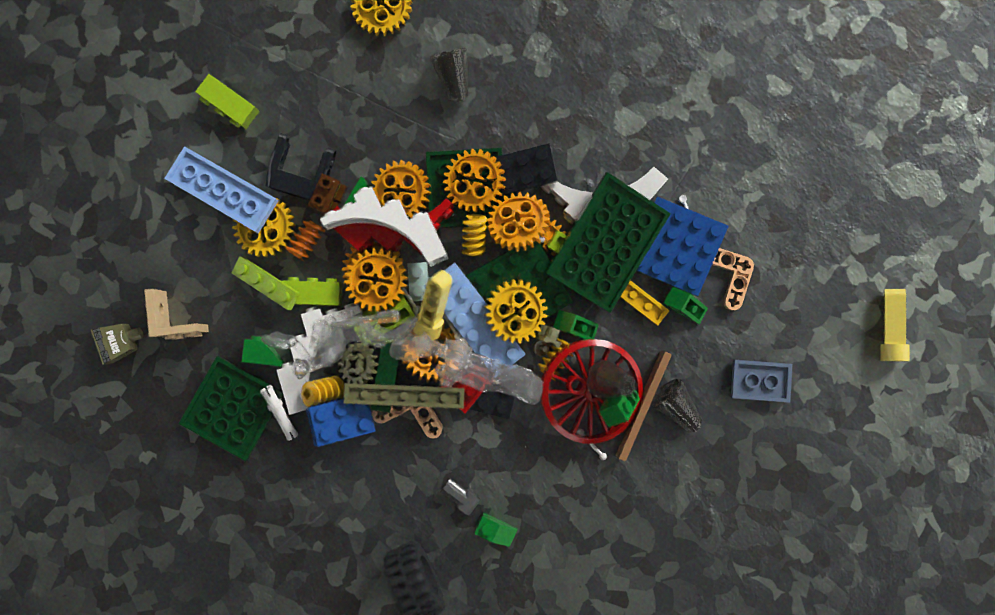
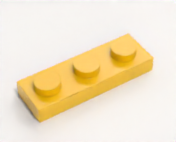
M631 280L620 297L656 326L661 323L670 311Z

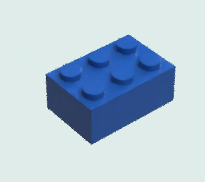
M344 399L306 408L314 446L319 447L376 432L369 404L344 403Z

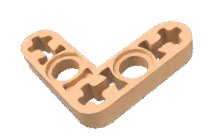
M719 248L718 252L720 254L717 257V261H713L712 265L732 272L723 304L730 311L738 310L742 306L754 269V263L748 257ZM723 255H728L731 258L729 265H724L721 262ZM735 261L737 263H744L746 261V265L749 267L743 271L742 266L735 265V268H733ZM735 279H741L743 281V287L741 289H736L734 287ZM731 290L736 293H741L740 295L735 296V301L737 302V305H733L732 307L731 303L728 302V300L733 299L735 293H731Z
M392 405L391 412L385 413L384 417L382 415L378 416V411L372 412L373 420L382 424L411 410L427 437L433 439L439 437L443 429L442 423L432 407L403 406L402 409L398 410ZM422 408L427 409L429 415L422 417L419 414V410ZM431 425L437 427L436 432L434 430L430 431Z

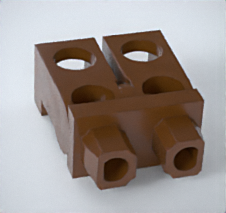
M322 173L308 206L317 214L324 216L327 212L333 211L336 206H340L333 199L342 202L348 187L341 184V181Z

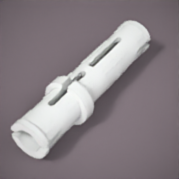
M272 385L266 386L270 394L267 393L265 387L261 389L260 392L268 404L267 408L274 414L288 441L292 440L289 432L296 438L298 432L292 425L282 406L283 402L281 399H278Z

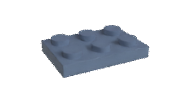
M733 360L731 398L790 402L792 364Z

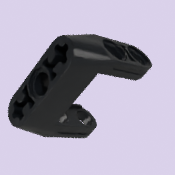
M280 133L268 166L265 186L310 201L321 174L330 176L336 158V150L327 148L322 154L315 179H307L282 171L290 148V136Z

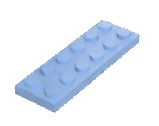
M185 146L164 178L258 234L279 201Z
M454 262L444 270L452 278L444 314L496 378L526 354L516 341L509 343V337L506 341H503L502 335L499 337L495 336L497 330L490 331L493 325L486 324L490 317L484 316L485 313L489 312V309L484 308L488 304Z

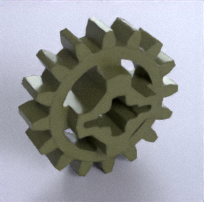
M355 343L349 344L348 348H343L345 354L339 355L342 362H338V365L342 367L339 373H344L342 379H348L347 383L367 384V380H373L371 374L377 373L374 366H378V363L374 362L377 355H372L374 349H368L369 345Z

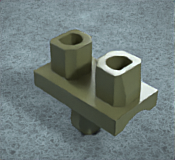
M539 324L538 327L541 329V332H534L536 335L534 339L537 340L533 344V351L538 356H544L549 351V345L560 348L561 342L556 341L560 330Z

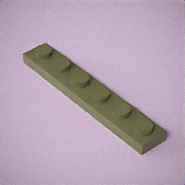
M345 383L344 403L463 408L464 388Z

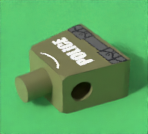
M117 324L91 330L102 364H113L136 351L137 345L135 341L144 337L140 327L131 330L129 324Z

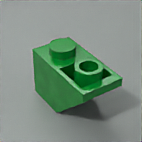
M627 384L604 401L598 412L608 427L629 420L640 400L639 395L631 384Z

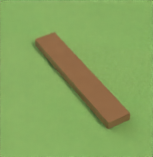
M660 351L643 390L642 401L637 414L627 427L615 456L623 461L628 458L672 356L668 352Z

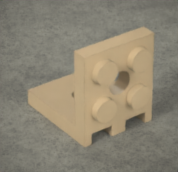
M145 290L149 337H164L165 340L184 339V337H202V333L209 332L208 325L170 326L167 291Z

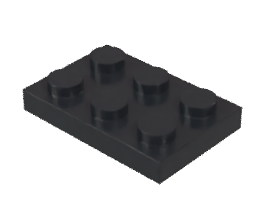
M549 143L496 157V162L502 164L499 169L505 171V173L500 175L506 178L505 181L501 182L505 186L504 189H500L503 196L558 182Z

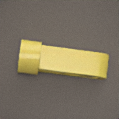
M445 271L437 272L426 283L420 312L416 317L414 333L426 341L438 339L443 327V315L452 284L451 276Z
M884 289V344H880V361H910V345L906 344V289Z

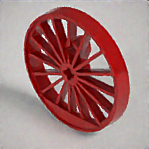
M597 339L579 340L559 350L547 364L540 383V401L549 422L564 437L584 444L605 442L622 433L634 420L643 395L641 373L630 354L614 343ZM595 346L606 347L594 375ZM589 347V378L578 352V349ZM614 350L620 357L600 377L610 351ZM572 352L576 356L584 379L563 360ZM625 360L630 370L603 382ZM562 363L573 375L565 379L553 373L557 366ZM630 376L628 384H631L633 389L637 391L640 400L627 422L611 426L607 429L604 419L598 412L600 407L597 401L603 405L604 401L601 398H609L603 392H617L622 389L604 387ZM554 377L564 381L566 389L549 390L551 378ZM578 380V388L572 389V382ZM549 394H575L552 406L549 404ZM578 399V401L558 421H556L552 414V411ZM582 404L571 431L569 432L562 428L561 425ZM593 404L604 430L603 433L592 435ZM588 405L587 435H578L576 431Z

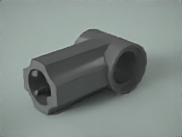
M451 478L440 491V493L454 502L458 509L469 516L481 501L475 493L464 489Z

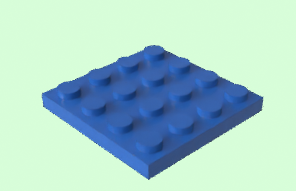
M657 196L655 204L671 214L636 271L698 297L729 226Z

